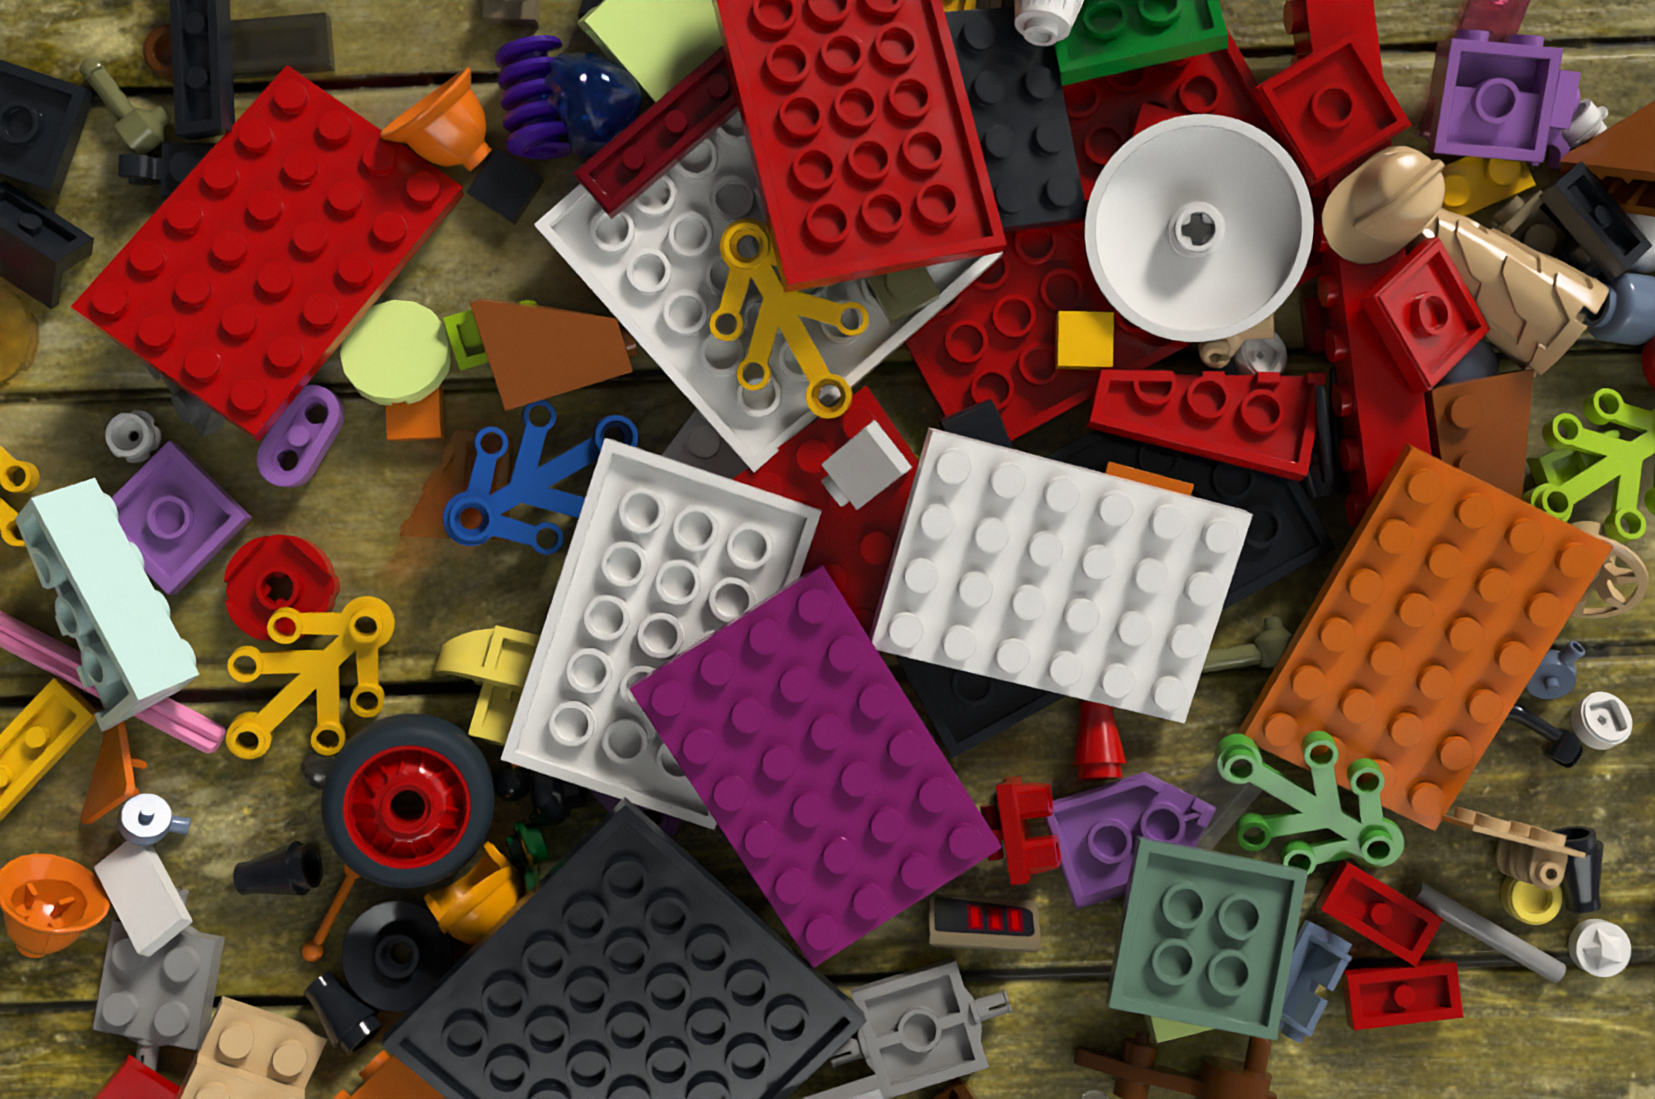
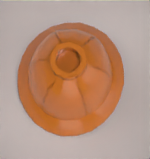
M469 67L464 68L443 85L403 112L381 131L380 137L383 140L393 142H406L417 154L429 162L445 167L462 164L469 172L472 171L489 154L492 148L484 141L487 128L485 113L479 99L471 89V69Z
M35 853L15 858L0 869V908L3 911L5 928L18 951L26 957L40 958L71 945L80 937L84 930L97 925L107 915L110 899L100 879L89 869L75 861L53 854Z

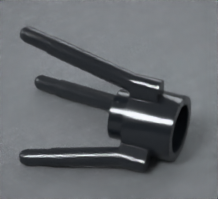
M1335 367L1330 369L1329 412L1325 387L1317 385L1314 388L1319 450L1311 453L1308 474L1302 481H1299L1308 499L1346 491L1343 479L1345 472L1340 465L1338 454L1339 442L1342 439V418L1335 415L1331 398L1332 387L1334 384H1337Z

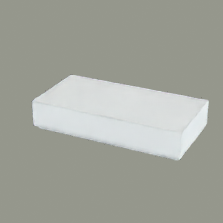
M126 841L94 867L137 954L150 957L193 922L153 845L139 846Z

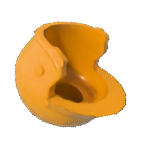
M489 841L484 843L485 851L483 856L468 874L445 888L434 892L428 891L423 896L428 908L438 921L440 930L444 934L448 932L455 939L467 944L475 945L527 894L525 883L518 872L519 870Z

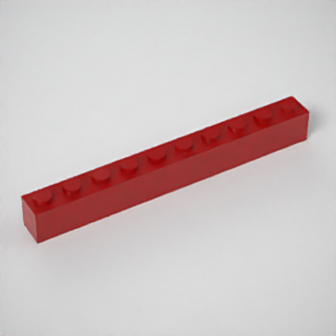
M1287 0L1285 2L1283 10L1284 27L1288 35L1293 34L1295 55L1292 56L1290 66L1349 30L1354 29L1383 77L1374 0ZM1391 139L1309 188L1306 183L1310 198H1314L1316 213L1313 225L1312 246L1316 253L1321 252L1323 274L1318 279V296L1322 307L1328 308L1330 329H1327L1325 333V351L1328 360L1335 363L1337 384H1334L1332 387V406L1335 415L1342 418L1344 439L1340 440L1338 447L1339 461L1343 471L1349 473L1351 494L1346 496L1345 509L1350 526L1357 528L1406 443L1432 455L1424 392L1413 394L1360 302V299L1406 257L1405 246L1396 254L1379 263L1358 264L1343 259L1332 250L1322 229V212L1330 193L1341 181L1374 154L1392 147Z

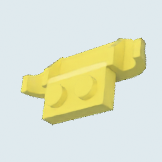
M496 625L492 629L475 630L459 635L442 645L433 675L441 677L453 675L472 679L475 685L482 686L468 732V736L473 740L505 747L540 635Z

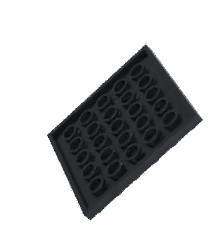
M624 797L384 1034L381 1045L447 1099H787L867 1021L864 1012L815 967L812 968L803 956L632 802Z

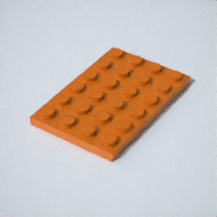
M1406 443L1243 721L1238 733L1253 739L1259 748L1311 772L1310 766L1305 762L1301 751V742L1311 732H1327L1333 737L1339 752L1338 760L1334 764L1337 785L1352 791L1347 779L1349 765L1361 758L1374 760L1379 765L1385 779L1384 787L1379 792L1381 806L1436 831L1443 815H1446L1613 546ZM1318 745L1310 753L1320 756L1325 754L1329 747ZM1363 773L1356 781L1360 783L1369 782L1375 774Z

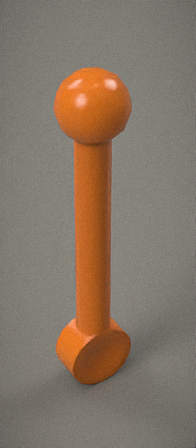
M346 864L344 865L346 876L314 938L306 942L302 947L301 953L306 961L316 962L322 957L324 951L322 944L355 880L362 877Z

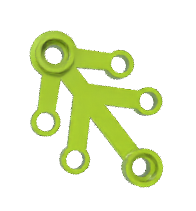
M1603 388L1585 398L1583 402L1585 417L1596 425L1612 422L1638 431L1641 435L1629 442L1583 428L1580 420L1569 413H1562L1548 420L1542 428V437L1550 448L1554 450L1569 448L1603 459L1560 486L1546 483L1527 491L1522 496V500L1567 522L1572 514L1573 504L1615 478L1611 513L1605 518L1604 530L1609 539L1624 544L1640 538L1646 530V521L1642 513L1637 510L1643 460L1655 453V407L1649 411L1625 404L1618 392L1610 388ZM1599 400L1606 404L1608 414L1600 409ZM1558 424L1566 430L1567 439L1559 434ZM1655 465L1653 487L1647 490L1644 497L1646 508L1654 516ZM1547 498L1552 502L1555 512L1549 508ZM1621 518L1627 521L1629 533L1622 529L1620 524Z

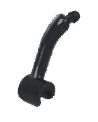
M1515 703L1505 719L1520 723L1550 741L1551 743L1544 755L1564 768L1574 767L1583 753V747L1579 739L1572 732L1554 727L1520 704Z

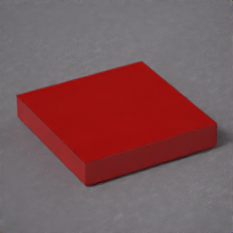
M1354 29L1349 30L1252 90L1253 96L1297 165L1309 188L1412 126Z
M1438 236L1423 240L1360 299L1361 304L1413 394L1430 391L1490 331L1487 322Z

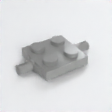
M176 888L181 900L186 906L187 895H189V891L185 889L180 890V888ZM120 918L112 920L93 1030L123 1035L138 1043L135 1058L154 1071L157 1069L161 1046L172 1045L197 1050L210 1024L225 937L199 932L188 925L148 957L137 954Z
M955 957L852 988L851 996L853 1002L864 1012L867 1022L858 1030V1036L848 1039L830 1056L831 1064L835 1068L836 1066L865 1058L866 1063L877 1076L884 1099L989 1068L981 1043V1021L1012 1013L1006 990L1004 989L1001 992L974 1000L972 994L963 985Z

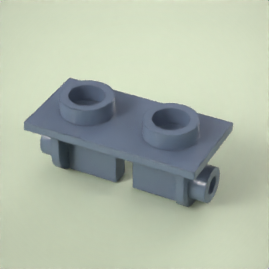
M1305 920L1295 939L1279 1026L1281 1033L1298 1043H1302L1305 1035L1312 1037L1313 1030L1328 1003L1327 1000L1315 994L1318 985L1320 984L1334 991L1348 962L1352 959V956L1348 955L1352 946L1351 943L1308 920Z

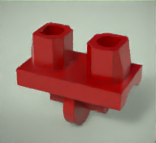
M1021 775L1005 777L1004 783L996 785L1001 822H998L996 804L981 805L980 811L1001 846V840H1004L1011 885L1027 884L1034 874L1058 868L1062 863L1058 836L1031 837L1028 823L1030 818L1048 817L1054 813L1051 785L1033 782L1022 783ZM1003 847L988 856V860L1003 859Z

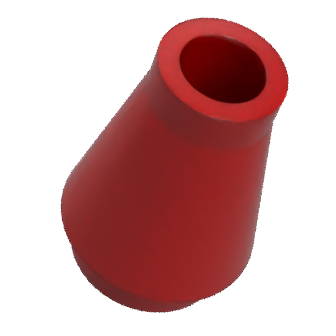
M1092 701L1080 702V719L1072 762L1073 767H1078V780L1122 779V765H1127L1115 721L1113 706Z

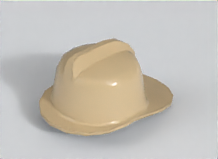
M1407 146L1388 147L1374 154L1341 181L1326 199L1322 212V229L1330 248L1343 259L1358 264L1379 263L1396 254L1430 226L1440 213L1445 194L1444 177L1441 173L1445 166L1440 159L1431 160L1422 152Z

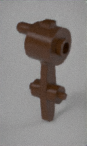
M1136 1030L1135 1038H1124L1121 1055L1082 1046L1076 1048L1074 1063L1116 1076L1113 1094L1122 1099H1147L1150 1085L1195 1096L1194 1099H1277L1276 1093L1270 1091L1272 1075L1266 1071L1272 1044L1271 1039L1250 1036L1244 1062L1220 1056H1204L1199 1075L1155 1064L1158 1046L1149 1042L1150 1033Z

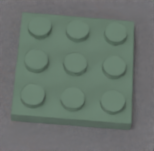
M1136 836L1105 1000L1106 1005L1113 1009L1277 1041L1308 872L1302 868Z

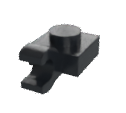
M162 142V158L139 154H119L118 176L128 178V183L131 185H161V196L167 199L216 143Z

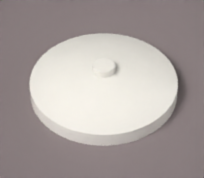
M1212 114L1179 116L1164 120L1138 133L1127 141L1105 165L1091 192L1086 210L1084 241L1087 260L1093 278L1101 293L1110 305L1133 325L1148 333L1169 340L1182 342L1219 340L1234 336L1259 324L1281 306L1292 293L1302 276L1311 251L1314 225L1313 209L1308 188L1297 165L1279 143L1265 132L1253 125L1226 116Z

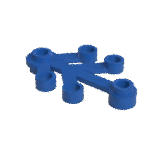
M545 400L527 404L521 413L522 423L525 428L510 483L490 495L497 458L502 457L506 453L508 438L504 431L497 427L490 426L480 429L473 440V446L477 454L467 490L453 496L443 510L442 522L446 533L455 542L464 546L481 545L492 536L531 545L536 552L543 555L556 553L562 547L564 540L563 533L556 524L544 521L530 525L502 516L501 514L520 503L576 517L579 520L586 496L581 497L548 487L596 461L599 458L604 443V433L609 427H616L621 431V443L636 447L638 443L636 426L624 416L612 415L604 417L594 426L591 438L538 467L547 431L556 422V411L552 404ZM534 406H542L548 412V421L542 427H536L530 422L529 412ZM489 432L497 434L501 440L500 449L494 454L484 452L480 445L482 437ZM467 508L477 509L481 516L478 526L472 529L464 528L460 522V515ZM551 528L556 535L555 543L549 548H541L537 544L536 536L541 529Z

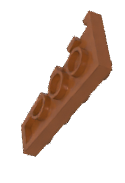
M1518 369L1434 386L1430 391L1424 392L1432 456L1522 500L1534 369Z

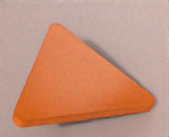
M125 721L105 731L81 814L82 824H92L131 796H136L140 793L139 789L135 786L132 767L145 769L147 763L139 756L130 754Z

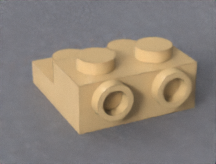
M222 996L175 1099H305V1087L324 1049L328 1036L325 1030Z

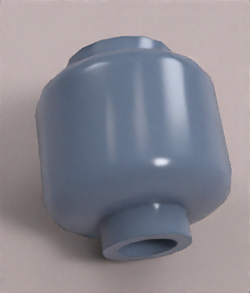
M1624 272L1610 281L1604 275L1600 282L1607 286L1609 290L1597 314H1594L1585 307L1580 310L1585 314L1583 322L1588 326V332L1599 341L1638 346L1644 345L1655 337V277Z

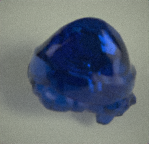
M579 51L576 53H561L551 61L552 71L546 76L544 81L546 87L553 90L547 99V106L550 110L559 113L564 126L568 130L569 144L575 154L581 158H590L635 121L642 102L640 87L634 77L624 67L604 58L598 52Z

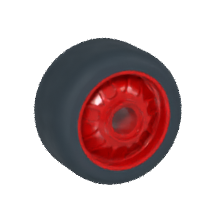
M399 714L385 717L358 731L346 742L334 759L326 775L321 796V814L325 833L339 858L350 869L367 880L396 888H414L433 884L461 869L472 859L484 842L494 813L493 777L482 750L459 727L441 718L425 714ZM411 790L421 795L425 807L416 815L405 816L396 811L392 799L401 791Z

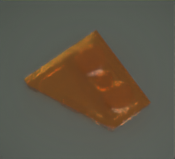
M455 430L443 451V459L440 465L431 472L422 488L424 493L409 519L403 521L399 536L451 539L443 526V510L453 496L467 490L477 454L473 446V440L478 430ZM489 432L482 437L480 445L484 452L494 454L500 449L501 440L497 434ZM504 432L508 438V449L502 457L497 458L489 495L510 483L514 434L511 432ZM467 508L460 515V522L467 529L477 527L481 520L480 513L475 508ZM510 510L501 515L510 518ZM492 536L488 541L508 542L509 540Z

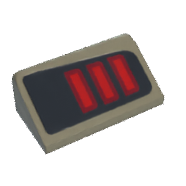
M939 894L930 895L928 899L926 934L929 944L934 947L1033 953L1041 951L1038 908L1032 900Z

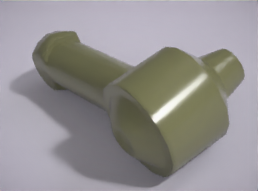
M97 58L84 60L79 71L88 80L118 121L114 126L118 131V138L122 145L139 155H146L164 141V127L171 120L169 113L162 106L150 111L137 107L134 108L110 76L106 67Z
M1279 616L1264 618L1263 631L1254 640L1255 643L1208 650L1201 673L1258 665V668H1266L1273 672L1294 634L1283 627Z

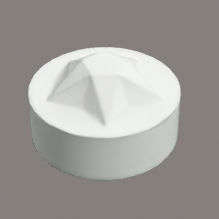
M1274 332V338L1246 339L1231 357V361L1239 375H1255L1257 372L1282 373L1287 363V352L1282 339Z
M1595 692L1574 705L1571 711V725L1577 737L1587 746L1598 750H1606L1620 744L1629 737L1632 731V717L1626 705L1619 698L1606 692Z
M1588 919L1579 923L1569 937L1568 949L1573 962L1590 974L1598 977H1610L1621 972L1629 962L1631 956L1630 940L1627 934L1613 923L1602 919Z

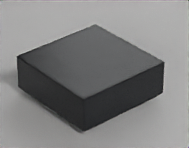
M496 147L467 193L476 201L513 225H516L544 180L540 175Z

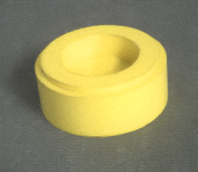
M1507 876L1501 886L1500 897L1504 909L1513 918L1526 924H1545L1551 921L1561 908L1562 891L1559 885L1554 889L1544 890L1514 877Z

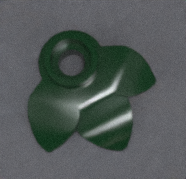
M521 820L512 823L515 834L505 838L514 866L516 868L526 866L524 883L528 893L541 880L537 867L549 863V857L538 825L533 822L522 824Z

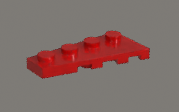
M1101 370L1096 379L1086 428L1302 481L1308 474L1317 427L1314 388L1317 385L1325 386L1327 373L1307 372L1304 376H1281L1280 372H1257L1255 375H1225V371H1202L1200 375L1174 374L1173 371Z

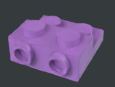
M1468 29L1455 30L1454 38L1438 41L1429 98H1435L1427 153L1543 163L1563 48L1543 47L1545 37L1537 35L1515 34L1509 35L1508 43L1488 42L1490 32Z

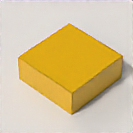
M1058 311L1056 314L1055 369L1110 370L1113 367L1114 312Z

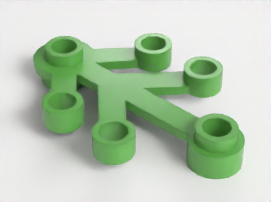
M1311 732L1301 742V751L1305 762L1311 769L1314 792L1262 762L1258 745L1253 739L1244 736V734L1226 736L1217 744L1215 760L1218 771L1224 779L1237 784L1251 782L1297 809L1263 816L1258 813L1242 815L1236 821L1235 831L1238 842L1244 849L1259 851L1269 844L1272 837L1329 828L1342 837L1307 843L1301 839L1290 840L1280 850L1282 865L1302 868L1308 872V876L1314 871L1316 864L1353 858L1364 867L1382 868L1394 863L1401 856L1405 844L1404 837L1395 822L1383 817L1379 792L1384 787L1385 779L1379 765L1374 760L1361 758L1352 762L1347 769V779L1352 791L1357 794L1360 816L1358 819L1341 809L1334 771V764L1338 760L1339 752L1333 737L1327 732ZM1318 745L1329 747L1327 752L1320 756L1310 753ZM1239 759L1249 761V764L1241 768L1230 767L1234 761ZM1363 773L1375 774L1369 782L1360 783L1356 781ZM1252 827L1262 829L1256 836L1244 834L1247 829ZM1374 841H1384L1380 846L1368 847ZM1296 854L1307 856L1306 859L1299 863L1289 861Z

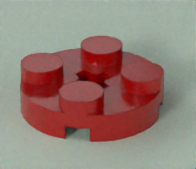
M283 534L255 538L244 544L229 561L224 576V582H227L226 594L228 600H225V604L230 618L243 632L255 639L274 641L268 634L267 625L276 610L289 607L297 610L299 613L332 612L336 597L340 592L339 578L334 573L333 565L323 550L303 537ZM273 576L280 579L287 576L290 577L292 580L290 589L293 593L289 600L279 598L275 602L271 599L270 595L274 588L269 581ZM281 617L276 620V628L281 633L290 634L296 630L295 622L292 619ZM300 634L298 639L307 637L311 634Z

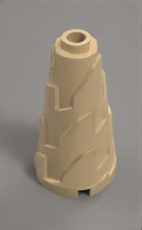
M1442 207L1431 225L1405 245L1406 255H1408L1423 240L1436 236L1439 237L1490 328V331L1485 336L1514 361L1519 368L1534 369V378H1536L1537 373L1542 375L1553 366L1588 327L1582 323L1585 314L1580 310L1585 307L1594 314H1597L1609 290L1607 286L1596 278L1586 275L1561 260L1542 252L1539 253L1494 228L1488 229L1468 217L1449 212Z

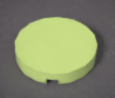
M391 300L373 305L343 340L340 350L344 373L361 396L379 405L393 406L391 403L405 401L406 404L421 401L438 389L450 370L452 359L450 356L451 342L447 330L433 311L416 302Z

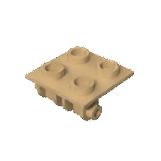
M1460 807L1455 808L1454 816L1443 815L1442 820L1471 831L1499 837L1495 854V864L1498 870L1507 876L1532 884L1540 889H1554L1561 883L1568 855L1585 859L1586 853L1565 847L1566 835L1543 830L1540 827L1512 820L1506 821Z

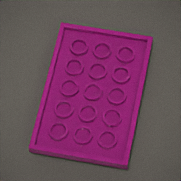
M822 563L640 678L629 687L630 692L812 968L1002 848Z

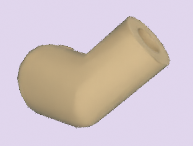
M1274 312L1259 324L1244 332L1219 340L1200 342L1198 350L1201 361L1209 368H1222L1228 364L1231 357L1246 339L1274 338Z

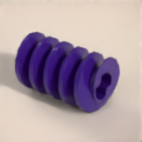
M537 35L516 39L497 49L494 55L497 67L502 69L497 76L499 87L505 91L500 97V104L503 110L508 112L503 118V126L506 131L511 133L505 141L508 152L516 156L546 160L563 158L576 151L574 144L562 143L559 140L560 137L571 134L574 128L572 123L557 121L556 117L568 113L571 110V105L567 101L554 99V95L565 92L568 89L566 80L551 78V74L562 71L565 68L563 59L548 57V53L557 51L563 46L561 39L555 36Z

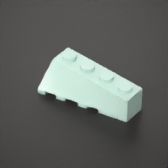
M93 478L31 498L17 515L15 521L42 587L46 589L55 587L58 597L55 601V619L62 636L69 635L72 638H76L81 651L82 665L75 668L84 688L95 685L104 710L94 714L101 732L180 691L195 679L199 672L196 668V657L193 649L187 641L179 637L170 620V608L165 597L159 591L154 590L144 571V559L139 548L134 543L128 541L118 522V510L114 501L109 495L102 492L96 479Z

